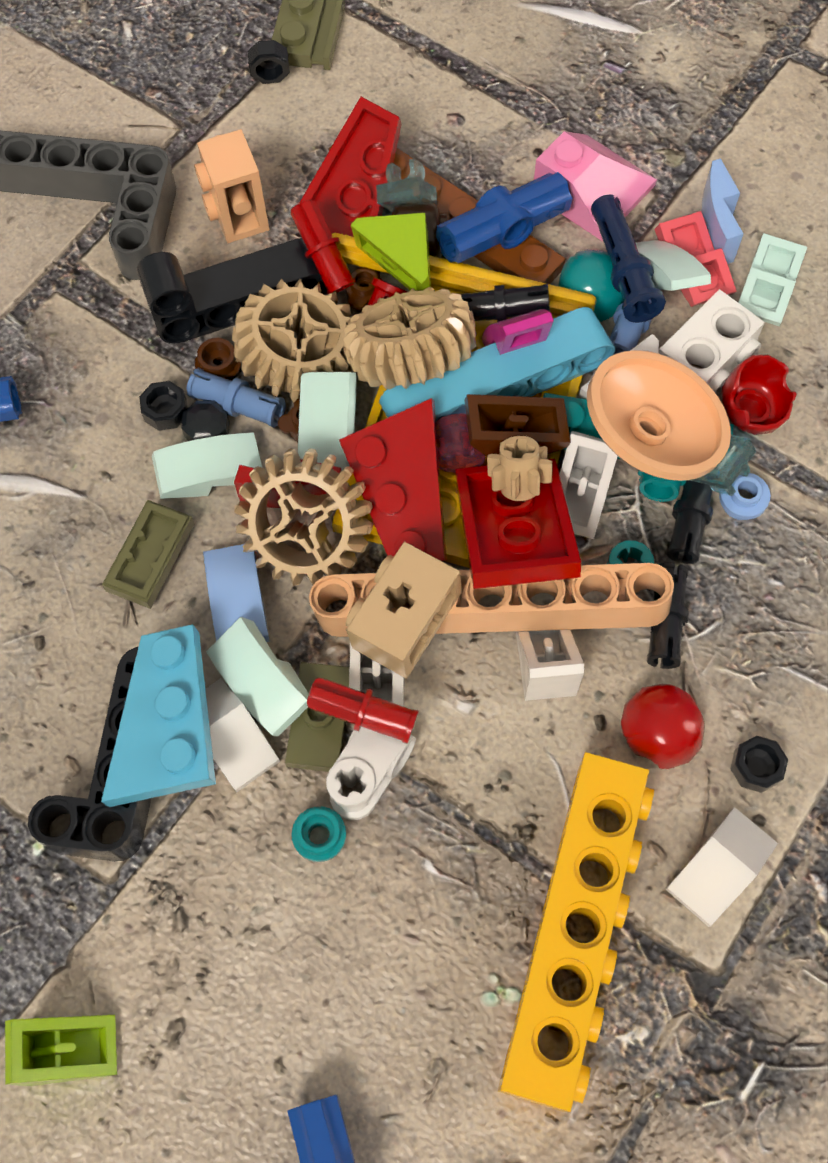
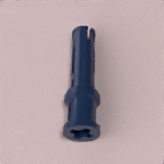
M612 194L603 195L593 202L591 212L597 222L601 237L612 262L613 269L610 277L614 289L621 292L623 297L622 311L625 319L634 323L646 322L661 313L666 304L663 292L654 286L652 281L654 271L651 262L640 256L631 230L624 217L619 198L616 197L614 199Z

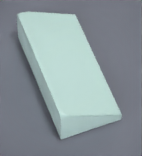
M306 372L301 375L298 454L300 459H303L306 451L311 448L317 452V463H323L327 456L332 454L336 457L334 466L340 467L342 470L350 466L339 439L355 433L357 375L355 372Z

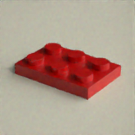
M555 458L548 459L552 461V483H540V495L526 501L510 500L502 494L501 490L493 491L492 477L488 476V465L455 469L456 487L473 589L581 578V559Z

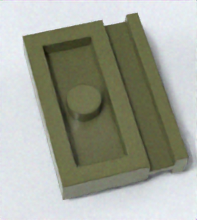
M282 0L272 40L287 47L289 66L312 68V64H319L324 66V70L331 69L345 11V0Z

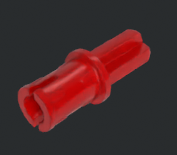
M305 200L295 205L291 209V216L308 249L305 256L307 259L312 258L328 290L327 293L336 292L337 294L354 285L356 281L352 277L337 246L340 240L338 237L333 238L314 200Z
M316 678L307 698V706L310 709L355 724V731L359 732L361 727L396 738L408 744L419 712L418 710H411L372 696L374 691L368 688L367 692L364 693L324 678Z

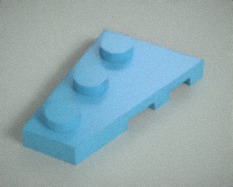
M193 624L143 635L140 638L101 800L108 807L216 784L200 634Z

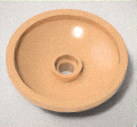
M640 350L624 351L604 360L591 377L587 389V406L592 422L606 445L619 458L635 469L668 480H692L710 473L725 457L730 445L731 428L724 406L713 389L699 375L682 363L654 352Z

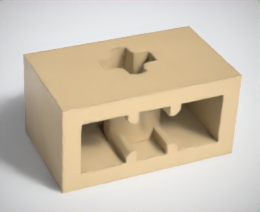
M404 542L395 556L388 555L380 564L375 575L376 585L366 600L359 598L352 606L346 619V631L352 649L407 679L462 593L459 570ZM406 603L410 604V609L404 607ZM392 607L397 608L395 613L392 612Z

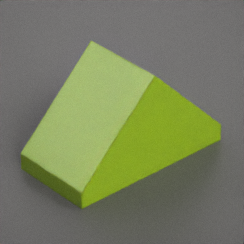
M425 213L355 219L351 224V229L356 246L409 290L414 288L416 291H423L431 287L429 241Z
M115 1015L28 1018L5 1021V1085L36 1086L117 1075Z

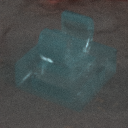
M416 159L409 160L410 173L403 180H401L400 167L391 163L386 167V178L389 183L376 185L377 204L390 211H393V208L400 203L434 202L437 205L436 187L424 180V166Z
M731 435L729 449L716 468L710 473L690 481L710 485L714 492L733 496L736 491L732 484L739 475L748 476L750 473L748 462L757 451L749 438Z

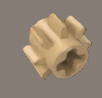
M510 437L500 443V455L488 454L487 456L488 476L492 477V490H501L502 494L510 500L526 501L540 495V483H552V461L547 459V447H539L538 443L530 437Z

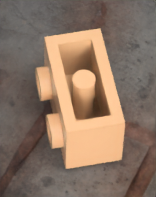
M242 129L197 142L201 163L194 164V168L202 191H209V193L202 194V200L210 222L218 219L227 244L269 231L259 170Z

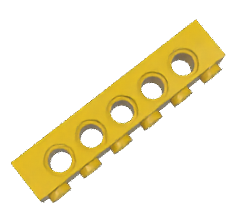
M587 752L582 757L498 1092L562 1112H571L573 1101L579 1103L584 1101L591 1067L582 1065L587 1041L597 1042L604 1016V1008L595 1006L600 983L610 984L617 959V951L608 948L613 926L623 928L630 902V895L621 893L625 873L635 874L642 849V841L634 839L638 819L647 820L654 797V789L645 787L649 773L648 769ZM599 809L612 811L619 819L620 830L611 833L600 830L593 821V812ZM586 861H595L601 864L607 872V884L601 887L588 885L580 875V864ZM575 914L584 915L589 918L595 928L593 941L579 943L573 940L566 930L567 918ZM562 969L570 970L579 977L582 984V992L577 1000H563L554 992L552 977L556 971ZM554 1026L565 1033L568 1039V1051L563 1059L553 1061L547 1059L540 1052L537 1041L538 1035L544 1027Z

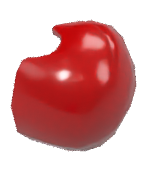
M768 354L751 355L729 373L722 386V404L730 421L739 430L753 435L768 434L775 431L790 418L793 401L797 394L787 386L786 376L789 368L783 362Z
M658 684L642 687L625 703L621 719L623 736L626 738L627 744L636 756H641L654 762L661 769H671L689 763L702 748L705 730L704 718L694 698L676 686Z

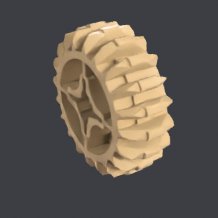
M301 278L295 284V287H289L281 279L276 285V290L264 284L262 289L259 290V296L249 294L248 299L245 301V307H240L236 314V326L233 327L232 341L235 345L234 356L237 362L242 363L241 369L244 377L255 376L254 383L257 390L269 385L272 387L271 392L273 396L277 397L282 391L288 392L292 402H295L299 398L301 375L303 373L352 372L351 364H348L344 352L345 344L343 340L345 337L344 328L351 323L350 305H337L338 298L336 292L325 296L321 293L320 283L313 289L304 288ZM294 332L297 333V338H294Z
M428 287L423 291H416L412 288L407 293L399 294L395 292L392 297L386 299L379 298L376 304L364 306L362 313L351 317V323L344 328V352L347 362L351 364L358 380L368 382L370 387L383 385L386 390H390L398 385H402L404 389H407L411 384L422 383L425 385L426 381L432 378L442 379L444 378V372L459 369L460 362L468 360L471 357V350L476 347V325L473 312L469 310L468 302L463 301L461 294L450 293L449 289H440L435 292L432 287Z
M311 448L306 451L302 462L295 449H288L284 453L283 461L273 454L265 460L266 469L256 466L249 473L253 483L245 482L239 489V494L245 501H240L234 509L235 514L245 518L236 526V533L251 536L243 545V552L258 550L261 555L255 562L256 568H262L268 562L275 566L272 572L273 580L280 579L285 571L290 572L293 586L299 585L305 574H307L309 581L314 585L316 581L323 577L324 573L327 576L341 574V566L351 569L357 562L355 553H363L368 545V542L362 535L370 534L373 529V522L362 517L371 512L373 508L372 503L366 500H356V498L363 494L366 486L363 482H357L351 486L347 483L353 473L352 467L347 466L343 468L339 474L332 469L336 463L335 455L329 454L324 462L319 464L317 463V452ZM295 481L314 484L327 493L320 496L312 495L305 490L301 482L296 484ZM275 487L281 497L277 502L281 508L282 517L270 526L267 516V501L272 488ZM299 509L301 510V516L305 511L310 515L318 512L310 525H307V519L303 524L298 520L290 523ZM339 509L343 522L342 536L339 542L331 546L327 539L329 531L326 527L325 519L329 518L333 511ZM283 541H296L302 545L306 552L294 549Z

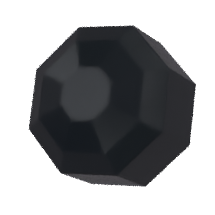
M258 41L248 50L250 76L261 83H279L290 73L287 47L277 41Z
M171 381L151 383L139 396L141 414L144 421L158 431L178 428L182 423V414L188 408L184 390Z
M196 401L182 414L181 429L188 441L229 434L230 421L228 414L216 401Z
M755 736L739 744L735 749L730 769L741 787L762 793L776 786L784 779L788 758L777 741Z

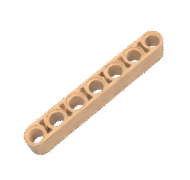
M630 563L581 565V578L473 589L470 569L459 570L462 593L436 634L656 626L663 622L670 613L674 582L672 575L667 569L658 564ZM376 573L328 575L315 582L310 590L309 602L324 632L331 636L348 637L346 631L347 616L359 598L366 600L376 585ZM649 589L657 592L661 598L651 602L643 601L637 597L636 593L640 590ZM598 591L605 594L608 599L601 603H590L584 600L583 595L588 592ZM539 593H547L555 598L554 601L546 605H536L530 601L533 596ZM487 595H497L502 598V601L496 606L484 607L478 604L480 599ZM337 600L347 601V604L341 610L326 612V608L332 602ZM406 603L404 606L408 609L411 608L409 603ZM393 607L391 609L392 612L395 613L397 608Z

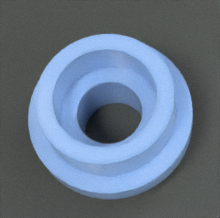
M738 472L730 475L723 482L719 492L720 503L724 511L730 517L737 520H749L759 517L767 509L771 497L766 482L759 476L749 472ZM738 490H746L750 492L754 496V498H743L739 494Z

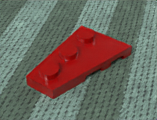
M360 96L300 201L314 200L331 234L339 233L354 237L351 224L356 218L382 216L402 123L399 116Z
M432 398L339 439V442L350 467L353 469L356 482H363L366 486L362 496L364 500L372 503L373 508L370 516L387 556H395L402 544L406 542L430 556L445 562L447 561L443 504L440 494L439 453L435 431V403Z

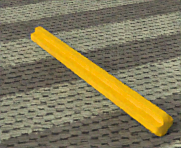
M339 233L332 234L333 238L338 237L340 240L337 246L345 263L388 273L356 246L354 237ZM429 255L431 284L458 291L473 293L494 290L495 285H505V289L546 284L455 261L451 263L447 259ZM548 284L550 313L563 315L582 307H589L594 312L596 297L594 295Z

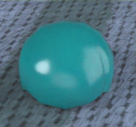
M586 249L576 252L574 256L569 257L562 268L558 286L594 295L596 297L594 313L599 322L613 317L616 308L624 302L621 292L614 289L610 277L613 266L610 256L606 251Z

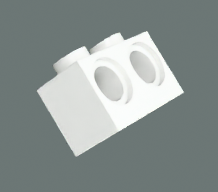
M719 289L659 349V354L672 358L694 371L718 396L729 373L738 364L751 355H757L762 344L757 340L765 322ZM690 364L699 365V366H701L703 369L695 368V367L691 366Z

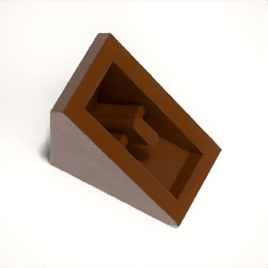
M467 394L465 397L469 444L486 457L488 454L500 455V443L514 436H526L534 439L539 447H547V454L567 448L571 443L564 398Z

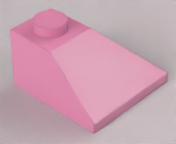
M566 131L536 159L534 180L548 173L555 174L557 172L567 180L573 200L570 210L562 213V215L601 241L603 239L599 227L591 212L593 202L603 195L612 194L614 199L616 197L619 198L624 217H626L654 188L657 179L590 136Z

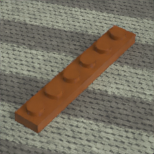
M396 149L386 199L395 205L400 203L434 202L438 206L440 213H447V221L476 207L478 200L400 149ZM531 235L514 248L504 249L498 244L473 256L494 271L546 284H551L561 273L566 260L565 257Z

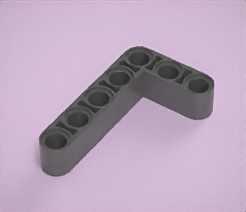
M0 130V191L117 203L109 231V242L121 273L128 279L139 280L137 275L139 262L146 256L162 252L176 196V184L166 152L160 147L153 145Z

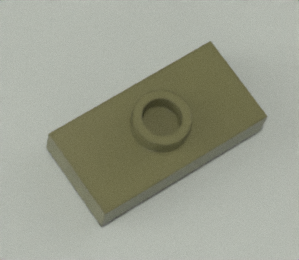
M147 500L102 583L105 591L151 609L195 525L192 516Z
M301 662L298 677L308 693L316 678H324L349 687L350 667ZM308 707L291 724L285 759L286 767L329 772L342 753L346 721Z

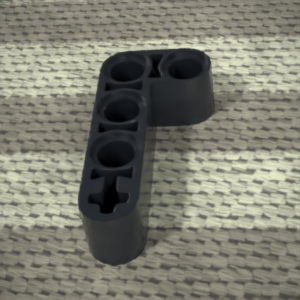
M302 238L287 241L185 275L177 257L170 252L150 254L142 259L137 266V275L162 341L173 344L234 326L236 314L240 307H245V301L248 299L249 294L259 296V290L262 289L264 284L276 290V285L282 279L289 287H295V284L301 278L304 288L313 289L320 283L321 293L325 294L328 291L312 258L307 259L305 256L308 249Z
M138 647L128 650L121 657L117 666L88 799L61 795L47 796L39 800L30 811L28 828L31 835L52 852L60 855L115 862L133 857L140 849L144 838L151 798L108 807L101 802ZM62 814H70L68 829L58 837H51L50 826L52 822ZM114 821H124L125 830L121 838L112 844H103L102 834L104 829Z

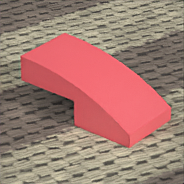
M702 211L659 223L654 229L658 240L684 249L694 256L711 274V284L680 289L691 307L706 303L719 289L728 296L737 292L722 248L714 250Z

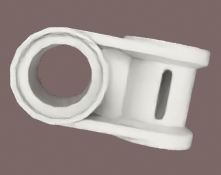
M361 727L359 732L353 730L346 747L329 770L326 778V787L333 810L340 817L347 820H360L368 816L374 810L392 779L404 767L414 748L416 738L411 735L408 744L396 738ZM357 782L361 783V794L352 791L348 797L344 796L342 790L344 785L353 788Z

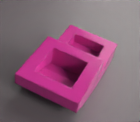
M545 309L535 310L489 325L483 332L481 339L484 347L496 343L499 354H505L546 341L554 320L550 311Z

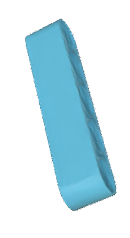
M582 307L553 318L554 321L546 341L501 355L496 343L490 344L471 352V357L468 360L460 362L459 369L444 372V378H432L427 380L425 385L422 383L411 384L407 389H404L402 385L395 386L382 394L379 403L388 418L432 398L435 403V431L437 437L467 424L465 397L467 394L532 397L597 369L604 360L614 355L615 346L593 310L589 307Z

